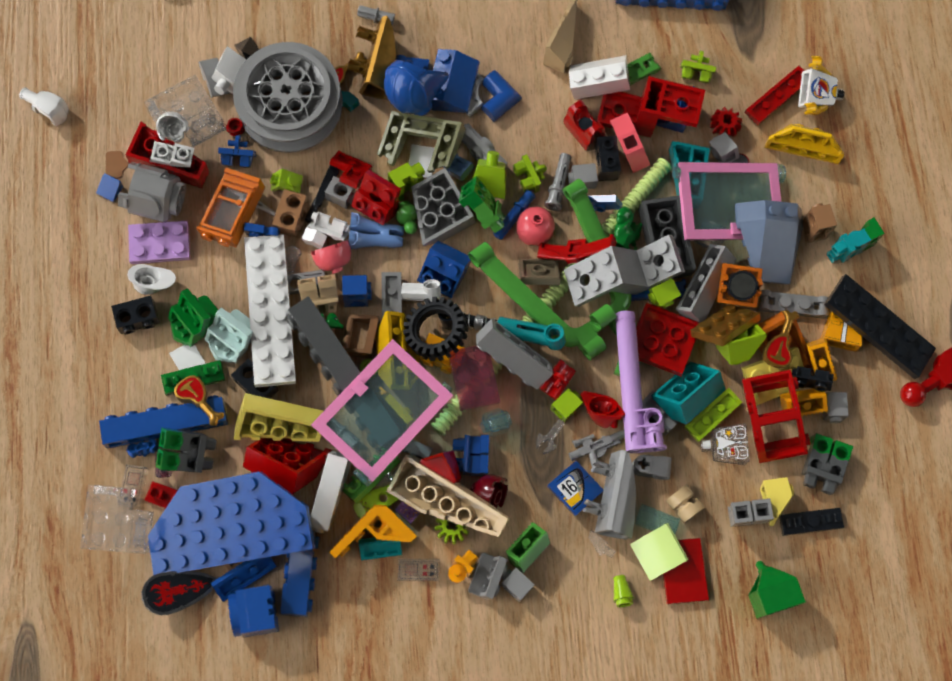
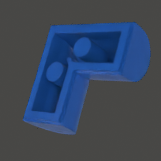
M496 70L489 73L483 80L482 85L494 97L481 107V110L493 122L522 100L521 95Z

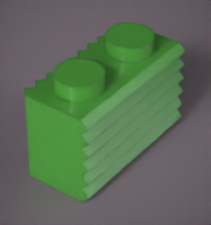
M534 522L531 523L528 529H525V532L520 535V538L514 541L512 547L506 550L510 564L524 573L551 543L548 533Z

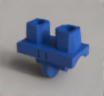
M236 135L235 141L228 140V146H234L235 149L218 147V153L221 154V165L233 166L234 156H240V167L251 168L253 157L256 158L254 150L241 149V147H248V142L241 141V135Z

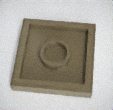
M519 259V277L524 284L560 285L558 260Z

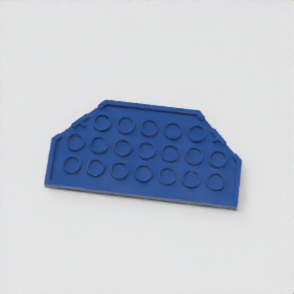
M254 472L181 486L148 534L153 575L171 571L181 573L315 549L309 506L291 495L292 493L268 478L269 476L263 472Z

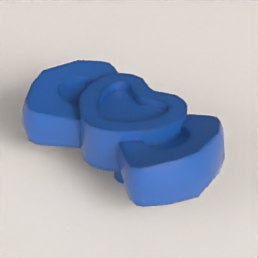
M155 439L138 444L131 443L127 447V453L132 458L142 455L146 457L149 453H155L158 450L159 444Z

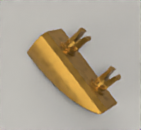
M382 16L375 31L359 25L355 37L371 42L372 46L366 64L350 58L346 70L362 75L363 79L359 90L361 95L388 99L384 90L385 71L396 61V46L390 18Z

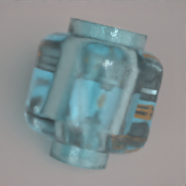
M501 408L488 411L482 415V421L480 422L481 430L490 437L506 433L512 424L511 417L506 410L504 411Z

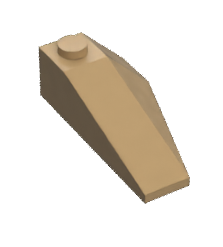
M577 0L570 1L564 17H561L558 28L554 29L545 49L543 65L564 73L566 67L570 68L574 58L571 54L573 50Z

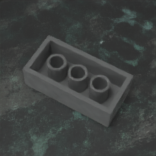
M680 195L642 201L638 210L641 223L643 224L642 229L646 245L669 234L673 235L685 270L684 273L673 277V279L692 276L696 270L691 242L690 240H684ZM660 256L657 260L659 266H661L664 262V258L662 256Z

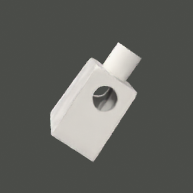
M228 46L220 57L211 77L217 83L214 86V90L220 95H223L226 90L233 94L236 75L246 61L245 58Z

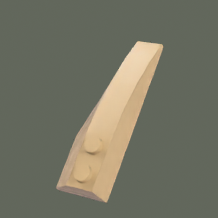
M405 455L387 489L388 493L420 513L429 514L436 518L448 520L493 536H501L510 519L459 482L453 483L420 464L421 459L417 456Z

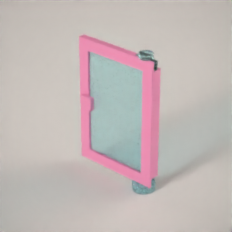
M677 163V167H674L672 170V176L674 179H678L684 240H744L740 228L738 229L736 225L735 204L760 200L781 202L779 183L785 181V166L777 163Z
M392 339L311 426L357 468L353 474L368 487L453 397L451 394L453 389L446 382L442 384L438 382Z

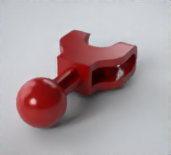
M952 347L934 359L933 370L927 374L928 379L921 383L908 382L901 388L900 398L905 405L909 407L922 405L926 400L927 393L935 388L938 391L943 388L952 390Z

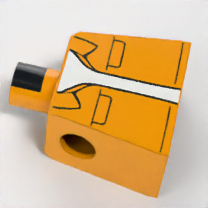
M831 312L825 323L821 338H825L830 347L856 352L862 346V336Z

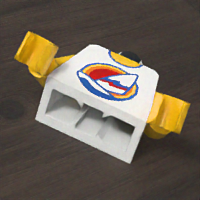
M811 56L813 62L809 63V67L813 69L802 72L798 107L807 108V111L804 112L805 115L811 114L816 116L827 111L829 106L835 104V100L841 101L844 98V90L837 89L838 80L822 65L823 59L821 56Z

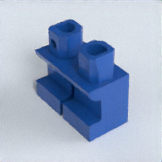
M465 435L464 438L453 439V450L464 452L463 458H456L459 471L463 472V475L483 477L488 475L489 435Z

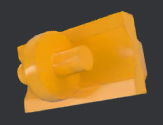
M470 550L462 558L457 555L453 566L448 570L449 579L454 583H460L466 576L469 578L473 574V566L477 563L478 557Z

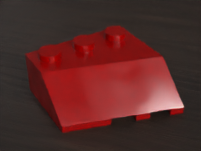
M260 438V440H256L246 447L243 468L251 471V473H265L269 476L268 478L294 494L317 478L326 462L328 453L332 452V450L325 448L324 451L314 448L315 444L308 442L306 445L292 441L291 438H283L281 441H273V438Z

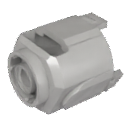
M135 162L129 163L128 168L134 169L135 172L130 183L129 192H119L118 206L128 209L130 214L161 222L168 221L172 215L178 216L186 193V184L181 182L179 176L169 174L168 170Z

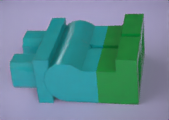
M873 217L864 224L860 231L855 230L850 232L849 235L847 233L841 235L837 242L832 245V250L826 254L831 263L838 260L844 263L849 258L875 246L885 233L875 217Z

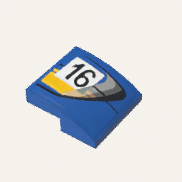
M577 461L572 463L547 485L574 516L587 506L584 504L586 499L593 501L603 492L602 487Z

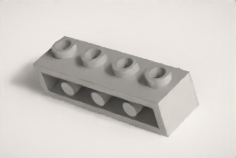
M709 245L676 308L683 317L699 323L706 319L717 298L722 263L734 264L736 258L726 246Z
M493 318L476 334L477 347L482 352L489 353L497 363L505 365L510 373L521 377L526 385L538 389L553 375L552 363Z

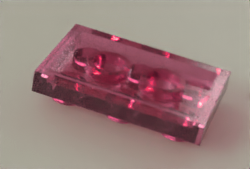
M477 346L458 349L459 351L456 354L454 351H451L452 357L449 358L460 411L500 404L490 354L482 352Z

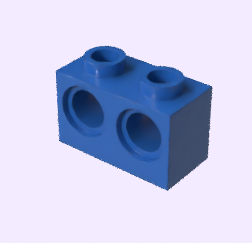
M367 275L342 276L344 307H368V300H372L371 282H367Z

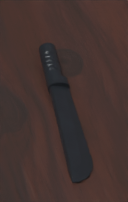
M329 166L305 218L306 222L310 223L313 221L311 219L313 212H317L318 208L322 206L325 199V191L333 176L337 177L339 173L338 168Z

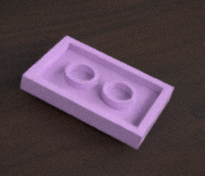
M188 220L128 225L130 264L190 260Z

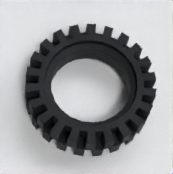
M432 297V302L428 298L424 299V305L421 302L417 303L419 308L416 310L413 307L410 310L413 315L407 314L406 316L409 322H404V327L406 328V330H403L406 336L405 340L411 349L425 360L429 358L431 361H435L437 357L441 361L444 360L443 355L450 358L452 357L450 352L454 351L456 354L459 351L457 346L463 347L464 345L462 339H467V334L465 333L469 329L466 325L468 324L467 319L459 306L450 299L447 301L445 297H441L440 300L437 297ZM434 314L450 316L453 321V327L450 335L444 341L437 344H427L421 341L419 336L420 327L428 317Z

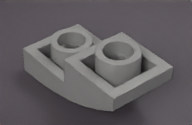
M218 58L198 62L211 98L222 96L214 90V86L217 83L211 78L219 62ZM226 90V92L223 95L229 94L230 92Z

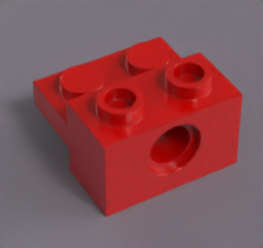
M367 170L364 173L360 188L355 192L351 207L384 226L396 214L400 203L398 197L401 188L376 173Z

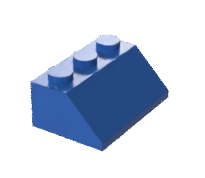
M438 49L433 71L447 72L449 77L431 102L432 111L468 113L480 64L478 60L457 50Z

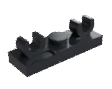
M841 508L783 514L779 517L783 536L844 528Z

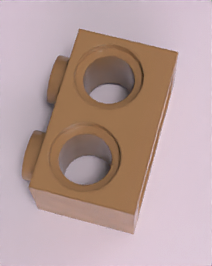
M284 189L272 227L279 228L281 234L297 237L298 231L301 232L303 229V216L308 213L310 207L307 196ZM293 203H299V204H300V205H299L298 207H296V208L290 207V205L293 204ZM288 220L294 221L291 225H285L284 223Z
M819 203L812 206L803 219V228L808 243L827 239L837 226L830 204L823 205Z

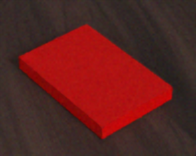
M701 539L678 540L689 560L663 574L666 604L708 601Z

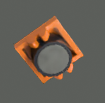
M722 263L716 302L757 308L758 297H760L762 292L760 288L763 285L761 279L763 269Z

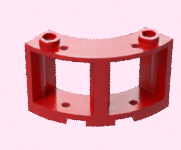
M791 370L742 379L759 463L808 454L807 446L811 445L809 434L804 432L796 389H799L797 377H792ZM788 387L793 408L758 415L754 393ZM796 420L798 437L764 443L761 426Z

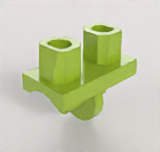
M699 51V55L691 54L690 60L697 62L683 60L680 68H682V78L691 80L693 72L698 71L701 72L699 82L709 83L716 71V66L702 64V62L709 64L710 58L703 57L704 51Z
M523 155L521 161L513 165V171L516 176L524 173L527 178L520 180L523 192L526 190H533L534 193L539 192L540 180L545 179L543 173L547 170V167L544 164L539 165L538 161L531 163L528 155Z

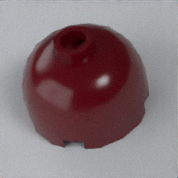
M492 474L485 475L478 479L476 483H473L470 490L495 508L498 505L502 508L508 491V485L504 484L507 479Z

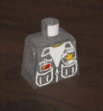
M746 423L714 429L711 432V439H703L700 442L701 451H712L713 461L746 465L750 461Z

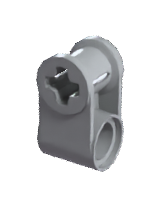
M640 455L632 462L634 474L659 480H669L672 458ZM640 462H642L643 466H646L644 469H641V465H638Z

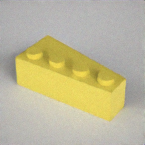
M245 393L235 424L234 440H241V437L251 438V440L273 438V441L291 438L292 441L319 442L321 434L311 424L324 411Z

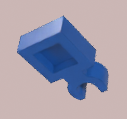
M245 223L244 231L248 237L280 235L279 228L265 227V225Z

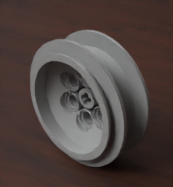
M281 42L261 48L243 63L236 75L233 86L234 105L244 129L257 143L274 151L298 152L316 146L331 134L341 116L343 101L337 72L326 56L305 44ZM277 76H282L279 80L274 79ZM296 76H301L299 80H294ZM268 91L272 92L270 95H264ZM304 92H311L309 95H302ZM275 107H281L280 110L273 111ZM300 107L298 111H292L293 108Z

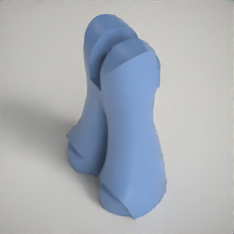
M351 213L349 233L351 249L376 246L397 248L403 246V238L401 237L404 235L403 226L388 223L383 226L376 221L364 218L358 213Z

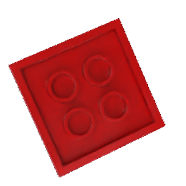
M646 303L636 326L639 361L682 377L696 338L691 337V329L696 327L699 322Z

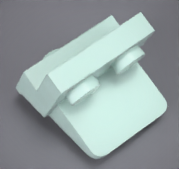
M221 307L216 312L214 322L207 329L205 341L208 342L215 360L228 363L234 362L235 364L238 362L251 343L253 331L250 329V318L237 309L229 313Z

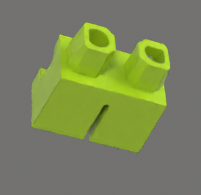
M407 162L388 173V181L401 188L398 197L399 201L404 200L405 192L408 190L412 192V186L424 180L425 170L419 162L413 166H410Z

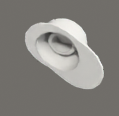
M146 264L132 266L127 274L135 290L144 295H151L162 289H167L176 280V276L171 270Z

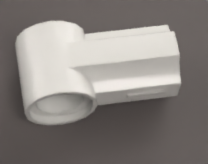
M431 279L426 280L424 283H403L401 297L403 301H424V299L428 298L432 302V297H437L440 300V282Z

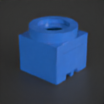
M270 585L235 590L236 593L229 594V615L234 637H251L279 632L274 589Z

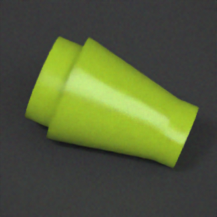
M618 575L613 577L614 603H616L618 608L633 605L634 596L627 583L626 576Z

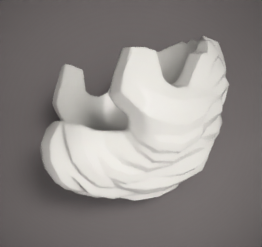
M169 111L163 113L156 122L157 134L162 141L165 140V137H169L174 142H181L184 138V133L189 130V123L177 112Z

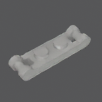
M761 290L762 292L759 297L761 298V303H759L758 310L761 312L779 313L783 310H788L790 312L797 311L799 316L829 317V311L824 305L828 299L826 296L815 297ZM769 300H773V305L769 304ZM814 305H819V310H815Z

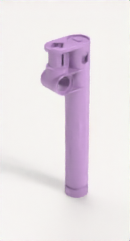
M617 312L615 321L622 410L625 413L623 422L626 451L628 453H645L666 450L667 445L663 444L664 417L662 413L656 408L643 409L635 312ZM652 415L659 416V420L656 423H650L649 419Z

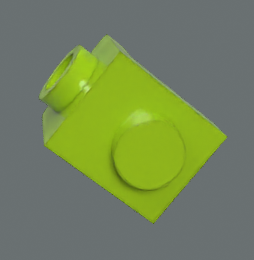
M282 168L271 176V191H283L285 189L300 193L303 176Z

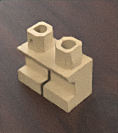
M335 274L317 277L320 294L317 291L315 277L297 280L301 301L309 296L316 308L317 305L325 304L326 313L337 311V302L339 301Z

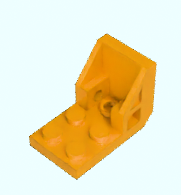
M374 505L330 549L329 553L335 558L338 555L343 557L351 549L349 544L353 540L358 542L365 535V528L378 540L412 542L417 536L387 505ZM378 520H380L381 525L379 527H375L374 524Z

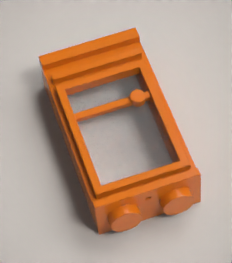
M225 168L222 180L199 226L196 227L201 234V238L210 242L212 240L217 241L224 247L232 246L237 248L244 233L245 223H249L265 190L262 180Z

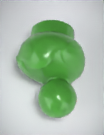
M408 201L399 203L396 219L401 225H404L406 233L414 234L417 231L415 206Z

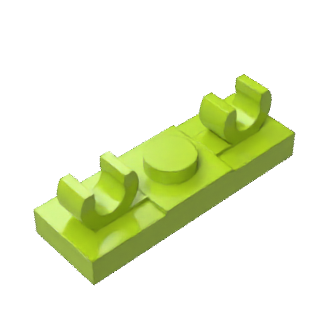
M727 388L684 428L699 442L733 412L742 401L730 388Z

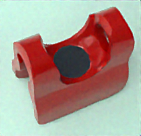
M581 99L568 108L567 115L563 121L564 125L584 150L589 149L596 133L600 137L607 135L605 127L600 121L597 122L593 118L586 104Z

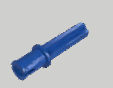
M526 190L518 202L513 203L514 207L502 221L504 227L497 233L493 232L497 239L502 240L518 220L520 214L536 198L531 191Z

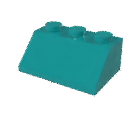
M689 362L685 366L682 377L674 375L651 396L671 419L688 424L720 396L726 388L719 370Z

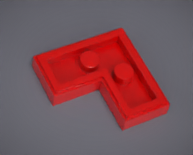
M339 150L330 159L329 165L344 171L340 176L339 182L355 189L362 183L364 173L367 170L372 171L373 167Z

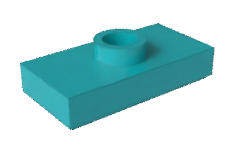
M376 537L360 539L358 541L361 560L402 555L401 541L378 540Z

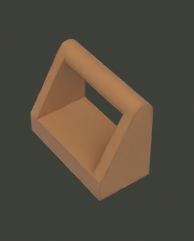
M348 315L342 346L348 355L366 359L372 358L380 323L379 316ZM355 321L369 324L364 349L350 348Z

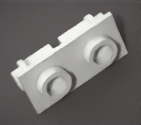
M319 211L313 212L311 216L313 221L309 223L308 228L329 235L334 240L344 241L350 233L348 222L334 217L332 223H329L331 216Z

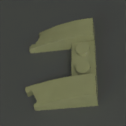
M391 111L377 154L379 157L383 155L389 159L387 163L394 167L408 135L436 139L437 142L427 171L433 173L435 169L444 166L447 169L457 154L466 128L462 122Z

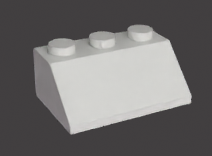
M627 56L571 65L569 80L574 100L630 90Z

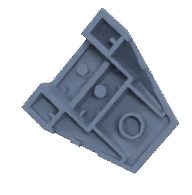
M770 200L736 203V225L741 230L744 239L742 244L743 247L746 246L749 254L747 259L750 267L763 269L761 277L763 283L790 284L803 231L802 209L798 203Z

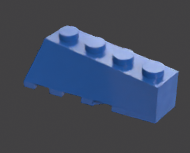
M312 530L315 549H319L320 537L316 536L315 530ZM315 549L286 554L288 562L285 563L284 567L286 583H283L282 615L308 617V612H312L313 599H310V591H314L315 578H312V571L317 569V557H314Z

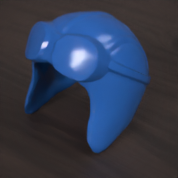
M396 60L385 71V94L389 102L400 112L423 116L431 110V102L448 80L449 74L447 72L420 68L409 60Z

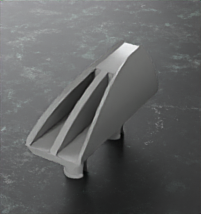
M619 450L611 453L609 464L593 460L592 465L599 468H592L591 472L605 475L606 480L601 504L586 499L584 504L591 508H583V512L598 515L595 528L596 534L627 540L629 538L632 539L636 486L630 455L626 450Z

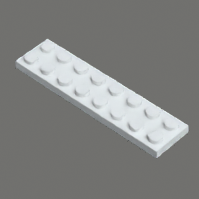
M284 234L278 236L244 237L250 329L253 331L251 344L255 387L296 384L292 328L287 322L290 304Z

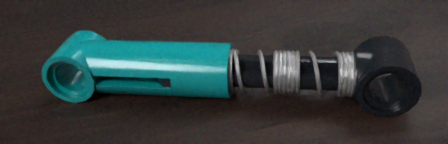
M463 312L468 322L466 325L470 329L474 328L480 331L490 320L484 315L477 314L473 316L470 313L468 315ZM438 314L442 326L447 330H452V318L446 319L448 315ZM499 317L498 320L494 318L495 321L524 342L545 345L551 350H560L566 344L563 327L559 324L543 325L506 317ZM554 335H558V336H559V337L556 338V339H551V337L554 336Z

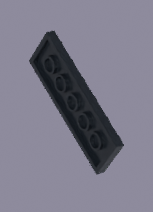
M847 274L843 275L824 303L828 309L912 378L920 377L936 347Z

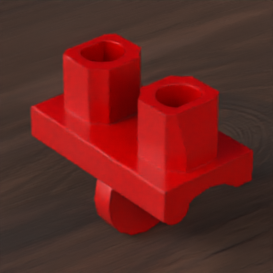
M559 359L553 368V375L539 389L552 399L557 400L576 370Z

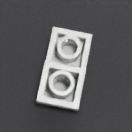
M154 141L150 162L169 166L190 167L194 148L177 143L173 146Z

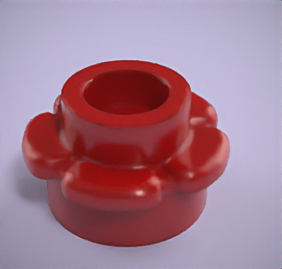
M238 118L230 119L226 125V131L231 136L243 134L245 131L242 121Z

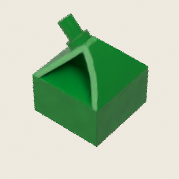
M763 561L756 563L759 575L748 596L757 619L806 602L797 577L767 566Z

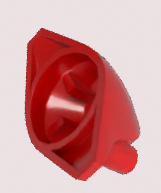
M583 391L580 394L588 415L596 425L601 428H608L609 426L611 428L618 427V420L623 418L625 413L615 399L588 391Z

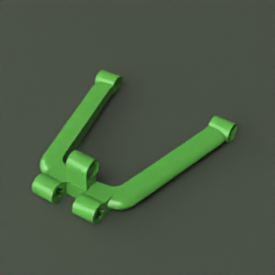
M576 179L562 189L564 195L571 202L570 204L574 209L588 243L607 238L593 205L587 196L588 189L581 179ZM487 242L482 243L468 253L471 262L477 268L480 267L491 280L538 324H559L563 327L566 338L565 346H577L588 360H592L607 349L605 342L597 332L609 325L617 336L616 313L627 311L631 304V294L609 292L611 298L609 305L605 304L589 316L590 321L578 328H572L496 257L493 249ZM554 335V336H552V337H553L554 339H556V338H558L559 336H558V335Z

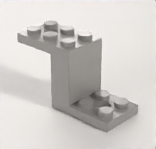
M669 234L638 250L610 246L564 269L574 305L579 307L609 292L637 295L684 273L685 270L674 237ZM660 256L664 258V262L661 266H659L657 263V260ZM588 275L590 277V282L586 286L584 283V279Z

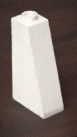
M332 451L327 455L310 516L312 530L318 533L328 532L331 529L344 488L343 484L346 482L351 462L338 451Z

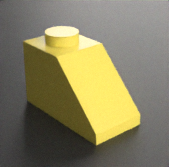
M787 477L763 480L760 487L762 499L770 498L774 519L769 522L770 526L775 525L788 506L792 496H794L793 486L789 484Z

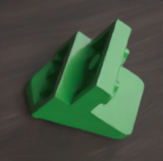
M188 288L181 291L178 304L171 306L168 316L171 322L173 340L192 347L205 337L207 329L213 324L216 312L218 311L208 296L204 295L197 298Z

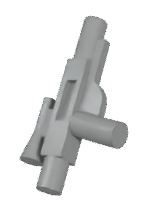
M624 430L606 437L602 436L601 439L594 442L592 441L595 438L594 434L582 439L573 440L572 443L575 448L583 444V447L568 453L569 458L572 461L589 454L592 468H599L592 465L593 460H598V458L605 454L608 448L621 443L620 440L625 438Z

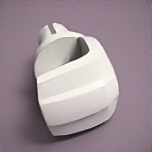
M26 87L20 91V99L31 103L32 110L48 117L54 126H58L66 120L68 106L60 96L47 91H40L37 94Z

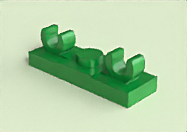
M221 360L161 375L166 396L174 394L176 385L191 375L199 377L205 386L226 381Z

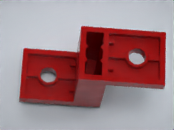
M649 76L642 97L625 92L604 94L597 122L600 121L604 127L613 128L610 120L628 113L637 134L649 138L652 137L658 118L697 128L706 90ZM684 101L687 107L681 108L677 105V102ZM620 107L624 110V113L617 114L614 108Z

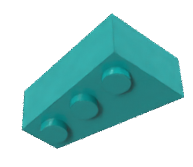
M672 141L668 151L677 196L680 195L679 182L681 176L678 163H708L710 148ZM689 172L693 209H698L702 202L706 173Z

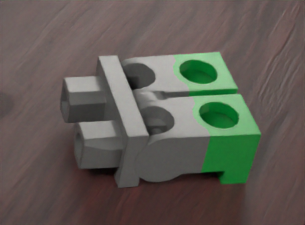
M162 427L159 446L163 449L158 448L156 467L160 470L202 473V470H210L213 468V458L204 457L205 450H215L217 441L203 433Z
M816 433L810 439L811 445L802 471V475H805L803 485L814 489L817 480L824 482L822 492L832 495L837 486L842 484L854 446L837 440L833 442L834 439Z

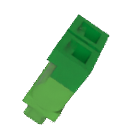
M476 176L461 187L459 203L463 207L467 205L471 207L484 229L490 227L494 233L504 227L502 221L505 219V215L501 212L502 204L499 200L495 202L494 196Z

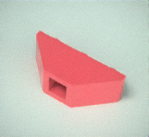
M628 113L610 120L632 172L635 173L650 166L648 157Z

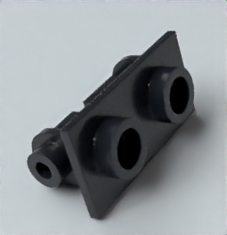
M793 367L792 377H797L799 388H815V390L821 392L831 391L834 374H831L830 371L816 369L815 376H812V368Z

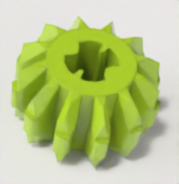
M436 518V523L440 525L435 526L434 529L435 531H441L437 537L440 539L445 535L444 543L446 544L449 538H452L453 545L456 544V537L462 542L464 538L461 534L468 535L469 533L468 530L464 529L467 526L459 524L456 525L455 531L453 529L448 530V523L452 525L455 523Z

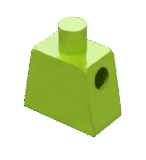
M488 151L486 160H478L473 178L477 176L494 198L505 199L506 164L498 162V152Z

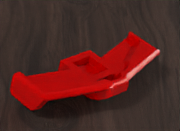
M610 234V237L588 243L587 239L569 240L567 246L550 245L542 242L539 246L537 258L540 260L544 258L566 260L567 264L578 263L586 257L592 256L610 246H616V238L614 234Z

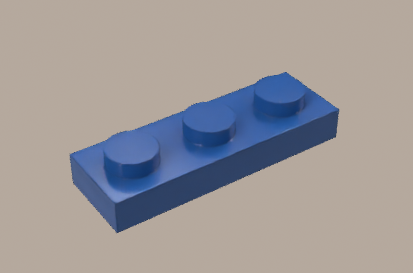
M271 557L244 561L213 581L211 585L222 602L228 599L229 594L236 593L235 590L244 589L277 566Z

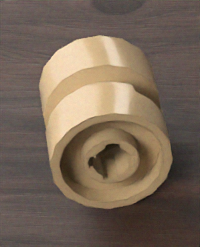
M687 484L666 500L673 510L677 509V515L683 523L687 522L705 507L698 498H693L694 493Z

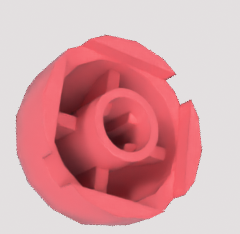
M539 206L525 209L520 214L516 224L517 235L527 245L540 246L542 242L544 244L548 243L553 237L555 230L552 214Z
M348 240L311 252L315 265L323 271L331 270L332 274L343 271V266L349 263L352 254Z

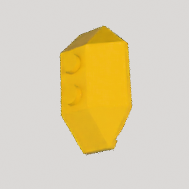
M790 124L769 136L764 146L767 149L839 164L844 157V152L831 133L820 128L804 127L801 124Z
M386 311L376 334L377 355L393 339L420 364L419 356L405 340L406 336L403 330H406L404 322H408L406 315L401 312ZM394 354L378 369V376L390 390L409 391L418 379V376Z

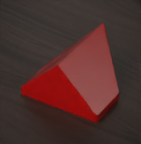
M454 450L423 458L419 462L453 483H458L461 480Z

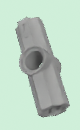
M469 123L464 124L466 131L462 142L469 148V152L475 160H486L488 151H495L493 144L488 138L482 137ZM499 155L498 162H503L507 166V162Z

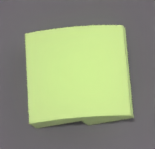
M668 523L630 544L650 581L689 560Z

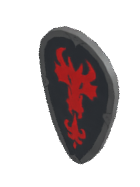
M197 571L158 573L145 582L141 591L142 601L145 608L151 613L159 616L170 615L206 597L213 590L211 583L216 578Z

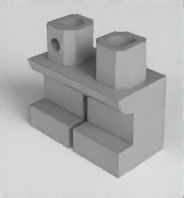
M770 498L733 502L730 504V507H727L731 527L763 524L774 519Z

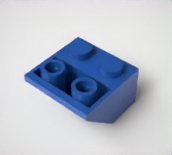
M438 240L430 248L417 281L424 283L426 280H438L441 293L452 298L463 280L471 260L468 255Z

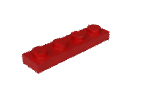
M798 65L749 106L744 113L758 126L800 90L802 72L804 70Z

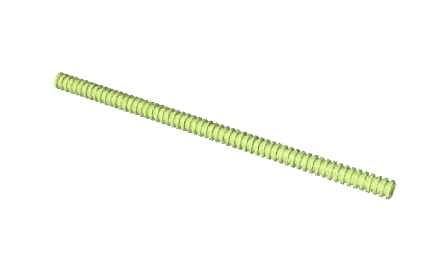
M658 158L657 162L650 168V171L646 172V175L639 180L635 188L621 201L622 207L630 208L634 214L641 202L645 201L646 197H649L650 193L657 187V184H660L661 180L671 171L670 163L663 158ZM614 210L610 214V218H607L606 222L602 224L606 237L614 234L619 210ZM576 263L568 264V266H566L564 269H566V268H568V267H570V266H572V265H574V264H576ZM564 270L561 271L560 285H549V288L545 290L546 293L539 297L550 309H553L552 306H556V302L560 301V297H563L564 293L568 292L569 286ZM527 313L522 317V321L537 323ZM489 356L487 358L488 361H484L483 366L479 367V371L475 372L476 375H472L471 380L467 381L468 384H464V389H460L459 394L455 395L456 398L451 400L452 403L447 404V408H444L443 413L439 414L440 417L435 418V423L432 422L431 427L438 434L445 436L446 431L450 430V426L454 425V421H458V416H462V412L466 411V407H470V402H474V398L478 397V393L482 392V388L485 389L486 384L490 383V379L494 378V374L497 375L498 370L502 369V363H497L492 356Z

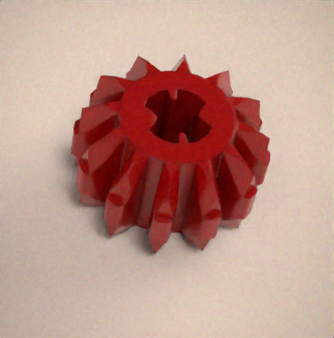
M723 107L722 110L717 109L710 118V128L713 129V134L718 133L721 135L726 132L729 137H735L742 128L740 125L742 118H738L739 112L733 113V107L729 111L726 107Z

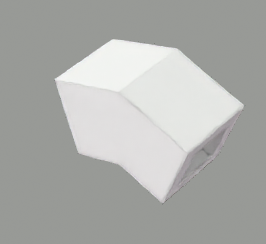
M306 228L301 239L305 244L321 249L327 235L317 230Z

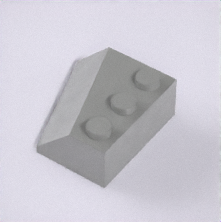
M446 168L411 187L423 246L435 244L438 240L443 242L476 223L468 205L463 207L459 203L460 192Z

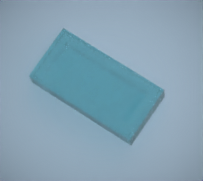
M641 504L634 524L654 531L668 523L675 534L680 519Z

